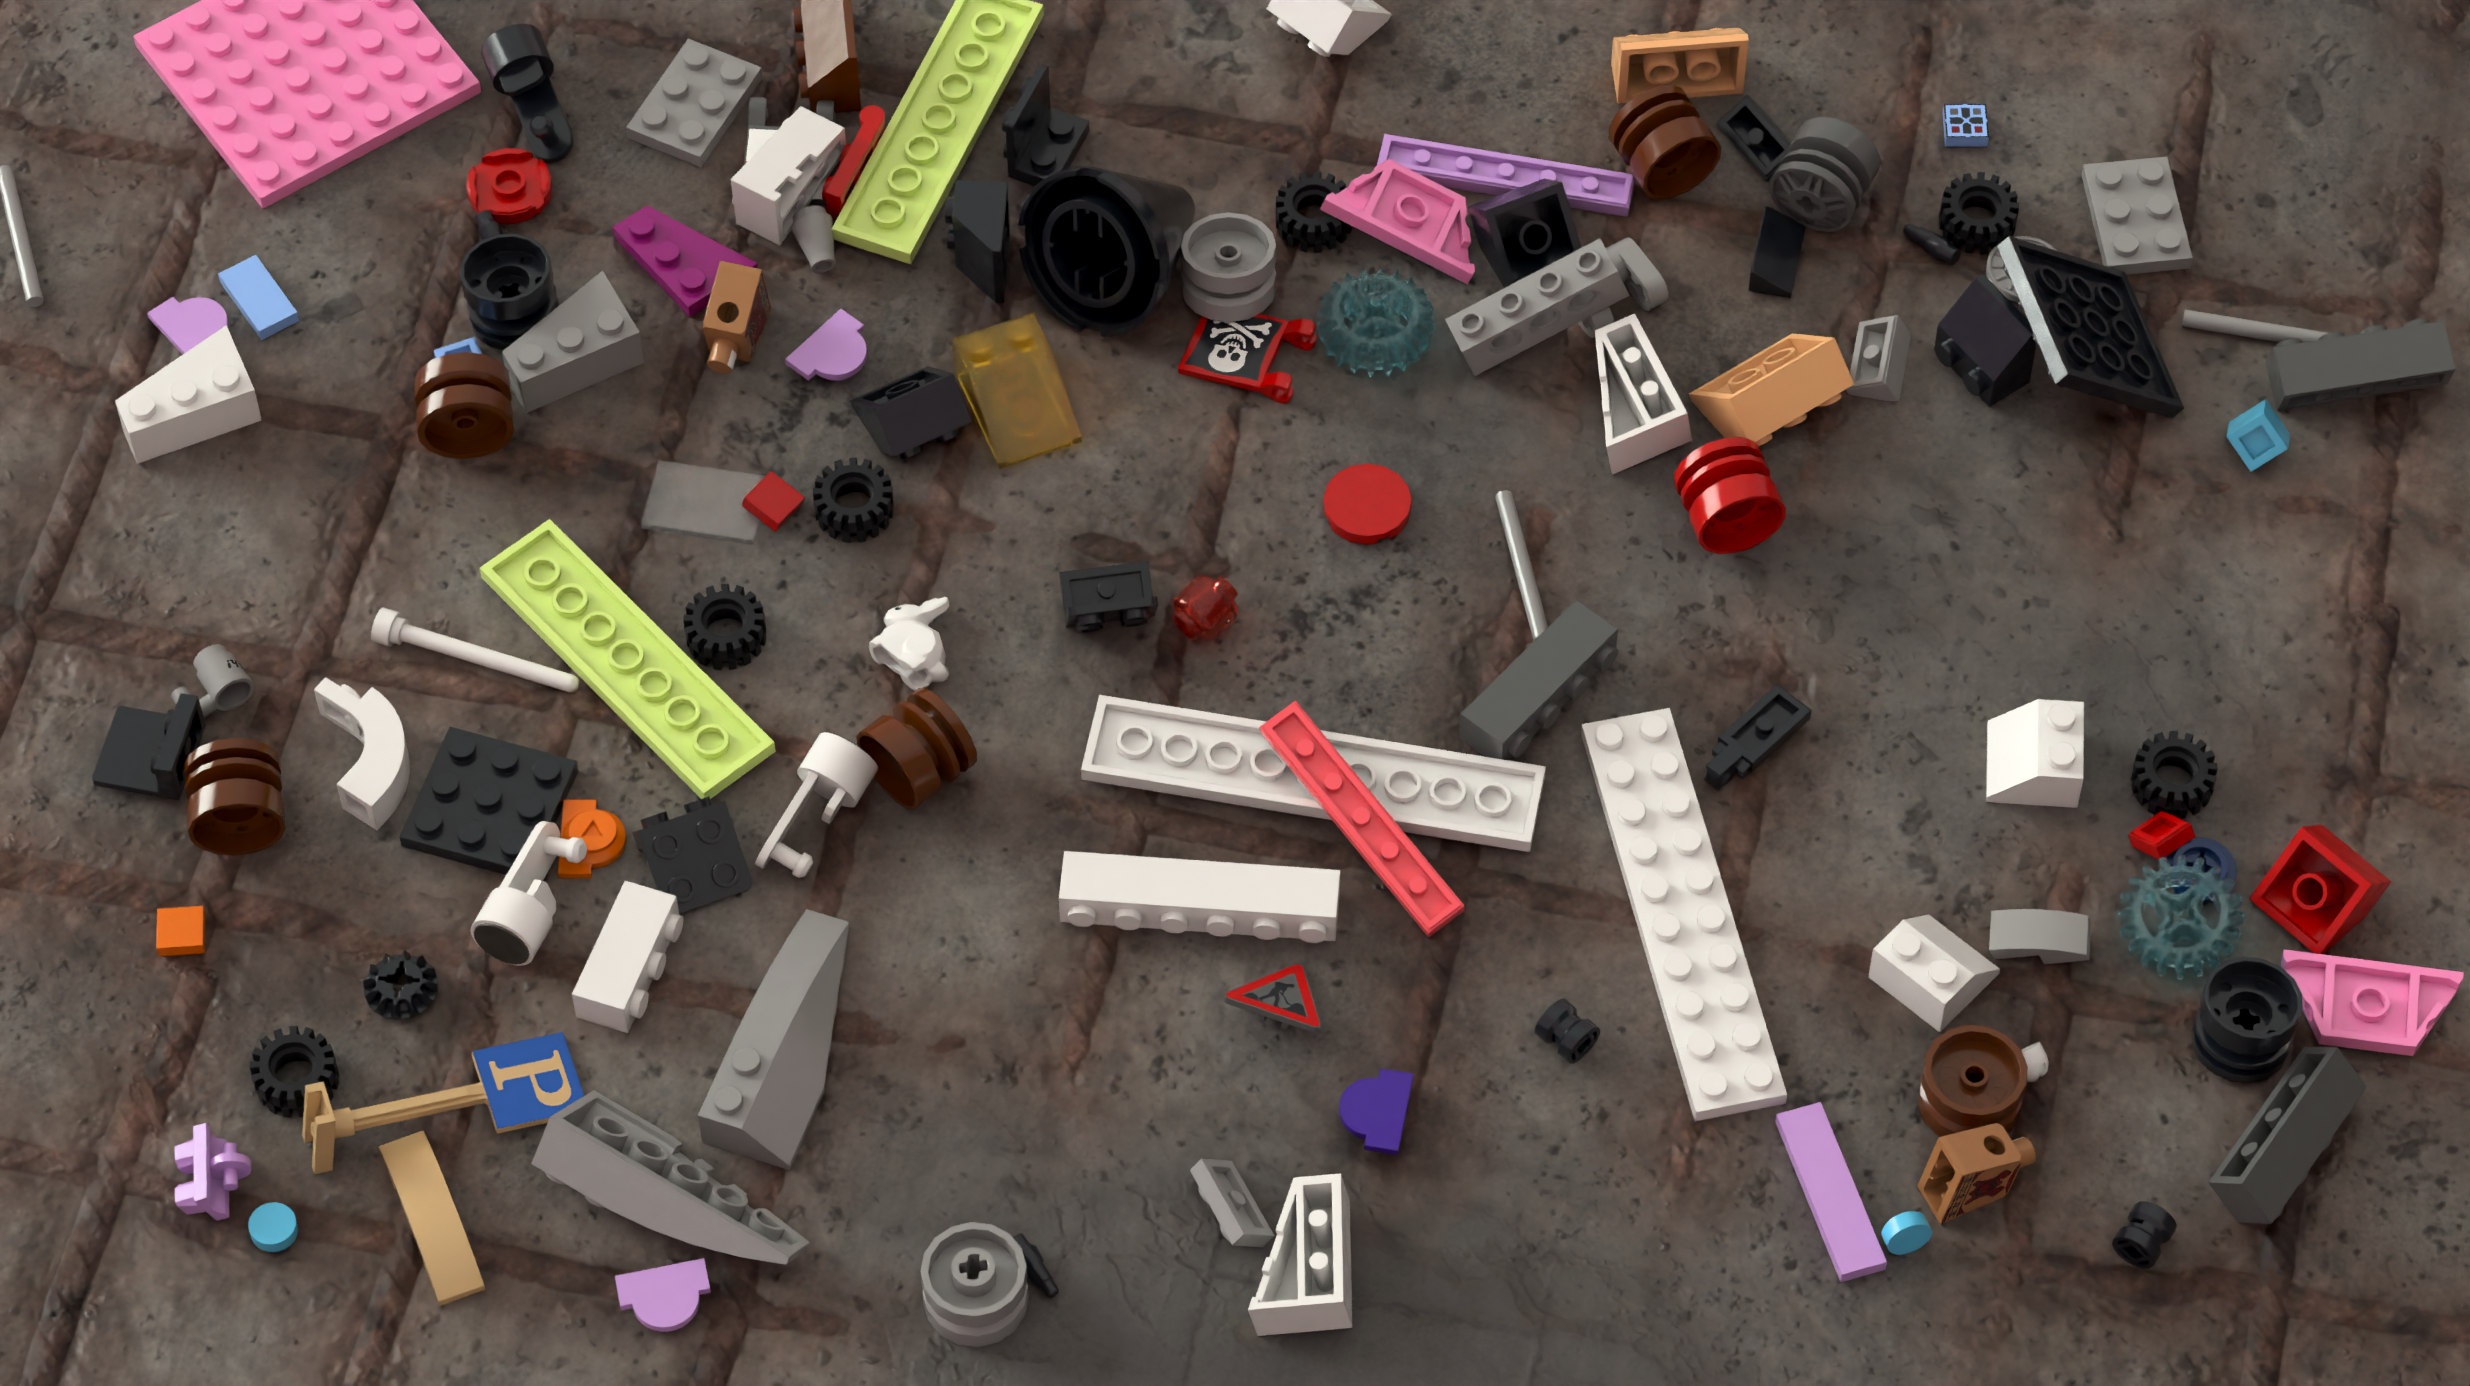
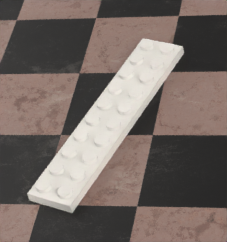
M1099 695L1081 767V780L1332 820L1260 733L1259 727L1267 721ZM1320 730L1404 832L1530 852L1546 766Z
M1670 708L1582 724L1581 736L1694 1120L1700 1121L1786 1104L1787 1092Z

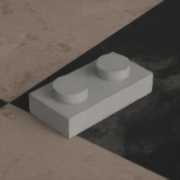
M1201 1158L1190 1169L1199 1186L1198 1190L1201 1197L1210 1205L1220 1223V1230L1223 1236L1231 1242L1232 1246L1263 1248L1275 1236L1232 1161Z

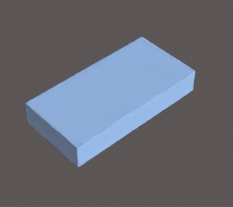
M257 255L218 273L221 285L261 340L299 322L297 311Z

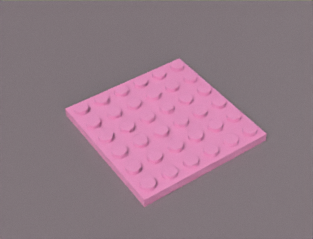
M201 0L133 36L137 49L262 209L481 93L478 79L413 0Z

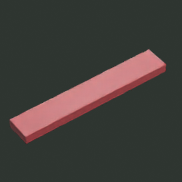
M1296 700L1259 727L1260 733L1428 938L1465 911V906Z

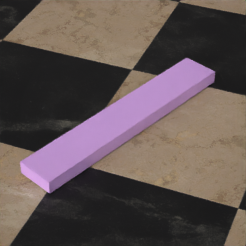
M1384 134L1377 165L1391 159L1444 187L1496 196L1544 178L1563 183L1570 208L1628 217L1636 179L1633 174L1389 134Z

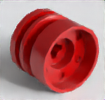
M1732 437L1707 443L1691 452L1682 460L1674 473V485L1677 493L1681 496L1683 507L1689 512V521L1697 540L1706 551L1716 554H1731L1753 548L1771 537L1781 527L1786 518V506L1776 484L1770 478V470L1764 462L1762 451L1753 440L1743 437Z

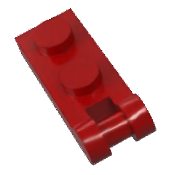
M866 106L860 111L861 128L852 144L844 146L839 160V168L835 175H829L824 183L822 199L826 200L827 214L832 216L833 221H836L885 131V114L879 106Z

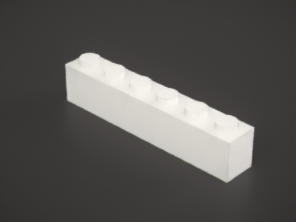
M1064 851L1059 891L1060 922L1071 923L1079 927H1088L1095 924L1117 926L1124 930L1153 928L1162 929L1169 933H1182L1184 931L1208 932L1214 936L1221 937L1231 934L1253 935L1264 940L1282 937L1301 939L1309 943H1319L1324 940L1336 941L1340 898V870Z

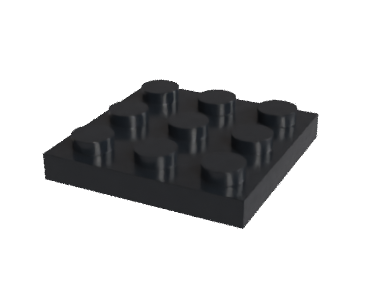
M449 727L401 832V846L507 875L534 827L541 821L556 823L563 807V800H566L579 771L577 761Z

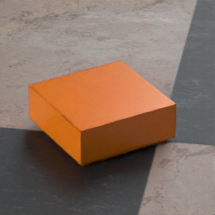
M204 906L157 909L156 950L159 957L205 953L206 913Z

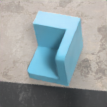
M2265 399L2231 420L2228 424L2226 437L2250 472L2288 449L2290 433Z

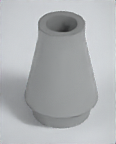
M808 206L798 210L793 215L794 223L791 226V230L806 255L811 270L816 273H822L833 269L836 266V260L834 256L833 231L831 229L833 227L832 216L827 214L822 206Z

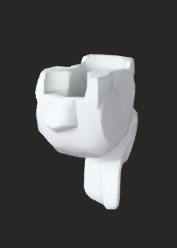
M934 598L924 602L920 607L904 604L888 610L884 617L886 628H884L880 635L869 642V650L874 661L879 665H887L891 670L901 675L903 682L913 690L927 688L931 682H942L949 676V670L945 666L946 654L940 634L928 627L936 617L947 610L950 603L948 598Z

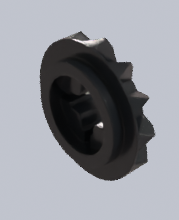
M404 950L402 955L390 956L386 953L383 960L377 965L370 964L369 974L366 979H363L365 999L370 1008L382 1017L395 1020L415 1017L424 1012L436 998L438 978L435 968L427 963L423 955L420 957L411 956L406 950ZM401 973H405L407 982L410 984H405L402 991L399 992V997H396L393 984L391 983L397 982L398 976H401Z

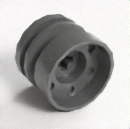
M1812 118L1807 120L1796 133L1788 147V153L1780 161L1779 168L1770 179L1769 191L1778 208L1786 216L1803 226L1815 231L1824 232L1841 230L1851 221L1855 210L1862 201V195L1872 184L1879 171L1881 158L1873 142L1866 134L1853 125L1836 118Z

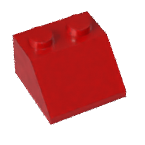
M2322 824L2303 826L2296 833L2249 900L2313 953L2325 954L2367 916L2391 881Z

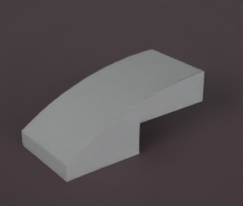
M2057 910L1991 911L1989 951L1994 960L2039 955L2044 965L2089 960L2091 919L2088 915Z

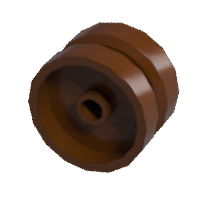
M469 352L453 353L430 360L418 370L414 379L417 433L419 442L428 451L449 458H477L498 451L510 441L514 433L509 370L500 361L484 354Z
M1969 1024L1951 1028L1933 1041L1927 1051L1923 1065L1918 1106L1924 1122L1938 1137L1994 1123L2002 1125L2007 1134L2010 1133L2020 1116L2022 1098L2024 1097L2028 1066L2022 1050L2009 1036L1987 1026Z

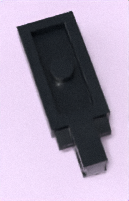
M1776 684L1718 737V743L1712 749V755L1715 758L1706 765L1707 774L1704 780L1719 790L1732 780L1735 774L1744 778L1749 772L1752 773L1810 720L1812 710Z

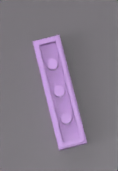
M1821 1102L1776 1114L1775 1123L1840 1282L1886 1270V1258Z

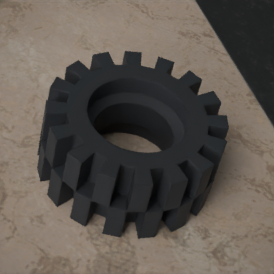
M1314 171V178H1308L1306 172L1299 173L1298 182L1293 176L1287 179V187L1281 185L1278 190V196H1276V229L1279 228L1281 239L1283 240L1287 237V245L1292 248L1297 243H1300V251L1306 253L1308 246H1314L1315 253H1322V245L1326 244L1330 251L1336 248V240L1342 244L1346 240V233L1350 234L1351 225L1329 214L1322 218L1312 219L1300 215L1298 211L1306 206H1322L1328 194L1341 192L1346 189V184L1342 180L1335 184V176L1328 173L1326 179H1322L1321 171Z
M1978 172L1977 179H1972L1971 173L1963 174L1962 182L1955 178L1951 181V186H1946L1939 214L1940 230L1944 229L1943 237L1947 239L1953 238L1952 245L1959 249L1962 244L1966 245V253L1972 254L1973 247H1979L1980 254H1987L1989 246L1993 249L1998 243L2015 233L2019 211L2018 196L2016 191L2010 192L2011 185L2007 181L2002 185H1998L2000 177L1992 175L1990 180H1985V172ZM1969 207H1983L1990 210L1995 216L1986 220H1978L1967 216L1963 210Z
M849 458L850 465L844 466L840 459L834 462V471L827 465L822 470L823 478L817 476L814 481L813 501L816 521L819 520V527L823 532L828 529L829 536L833 539H836L839 533H841L843 542L850 543L851 536H857L858 543L865 542L866 533H870L872 538L879 536V527L886 530L889 526V518L893 519L894 500L891 479L888 474L884 475V469L880 465H877L872 470V461L864 459L861 466L857 465V458ZM851 492L864 493L870 497V501L867 504L858 508H845L837 504L839 497Z
M721 584L722 591L715 592L712 585L706 588V597L698 592L693 596L694 604L688 602L686 606V615L684 614L683 622L687 647H690V653L694 659L699 656L700 664L707 667L712 660L715 670H721L722 663H728L729 670L737 669L736 661L741 660L743 665L746 666L751 663L750 653L758 657L761 653V645L765 646L767 632L763 606L760 601H756V595L751 591L745 595L744 587L736 585L734 592H731L729 584ZM724 618L735 619L742 623V628L739 631L727 636L715 635L708 631L709 625Z
M2170 731L2168 739H2165L2161 732L2155 734L2153 742L2149 738L2144 741L2142 749L2139 748L2136 754L2131 781H2133L2131 786L2133 794L2138 793V803L2142 806L2149 802L2148 812L2154 815L2158 808L2169 814L2177 812L2179 819L2186 818L2188 809L2194 816L2200 812L2201 805L2206 807L2213 793L2218 767L2217 763H2214L2215 755L2213 751L2205 752L2207 744L2200 739L2196 745L2193 744L2194 735L2189 733L2185 734L2184 740L2178 739V731ZM2163 766H2177L2186 770L2191 775V781L2181 785L2170 784L2157 775V770Z
M289 1026V1035L283 1036L282 1029L280 1028L273 1031L274 1041H271L267 1036L260 1040L263 1050L255 1047L252 1053L254 1061H250V1071L256 1094H258L259 1101L263 1106L267 1104L269 1111L277 1114L281 1108L283 1117L292 1118L293 1110L298 1109L299 1116L303 1117L305 1085L324 1081L329 1100L331 1101L334 1097L332 1089L337 1090L339 1081L337 1076H339L331 1044L327 1045L326 1038L321 1033L315 1038L314 1030L305 1027L303 1035H301L298 1026ZM306 1061L311 1064V1074L302 1081L284 1083L277 1078L278 1070L289 1062Z

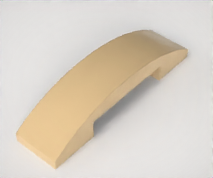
M424 1131L378 1146L422 1255L425 1269L439 1305L442 1306L485 1290L462 1222Z

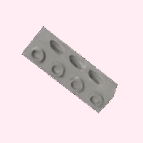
M1599 238L1445 320L1474 376L1628 297L1629 293L1602 240Z

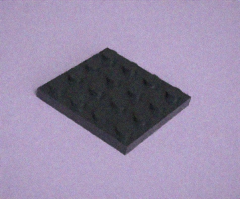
M2008 236L1997 246L2004 262L2003 269L2014 285L2019 297L2018 304L2026 314L2033 330V340L2041 349L2048 365V375L2056 385L2169 418L2175 417L2184 409L2125 272Z

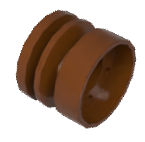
M1674 85L1656 86L1640 93L1621 108L1609 126L1608 138L1626 165L1630 166V171L1647 196L1657 200L1674 198L1690 191L1706 179L1715 169L1721 158L1722 147L1705 121L1700 119L1699 113L1682 88Z
M918 688L909 695L907 701H900L893 708V717L887 715L880 716L856 736L857 745L866 751L878 766V771L874 775L875 780L892 799L906 809L916 810L941 789L940 780L951 783L960 775V772H966L977 762L976 748L962 721L949 705L938 695L926 688Z
M230 738L215 740L199 746L188 755L184 763L185 791L188 798L186 805L187 824L190 840L196 846L214 854L235 856L251 854L269 848L281 839L286 829L284 803L280 793L282 790L281 763L278 753L273 748L253 739Z

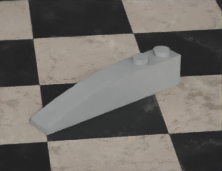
M806 909L793 928L753 997L698 1113L702 1143L790 1170L825 1092L826 1071L832 1047V1032L834 1019L837 1014L838 992L844 968L850 928L849 922Z
M593 1090L550 1116L531 1164L544 1171L550 1180L568 1185L583 1194L589 1203L607 1208L653 1231L695 1246L737 1257L787 1265L807 1250L810 1242L765 1208L755 1210L748 1205V1194L735 1184L722 1185L711 1177L715 1168L702 1158L695 1160L693 1163L680 1152L683 1146L680 1141L597 1091Z

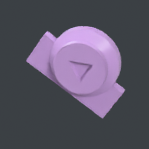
M171 297L147 313L148 318L182 355L227 325L228 328V319L224 308L209 298L196 297L179 303L174 297Z
M838 310L785 359V364L808 381L816 374L832 381L850 378L863 368L867 360L866 343L860 335L864 331V324L844 310Z
M704 1258L615 1276L621 1310L633 1308L635 1316L644 1326L660 1332L674 1331L687 1325L698 1311L699 1295L711 1293Z

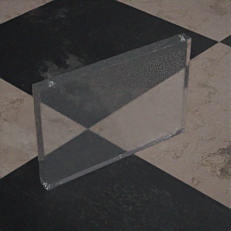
M659 460L641 527L647 530L754 545L760 520L741 505L744 497L765 476Z

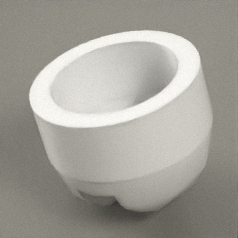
M2040 1042L2022 1049L2028 1066L2027 1082H2035L2048 1071L2049 1061L2047 1054Z

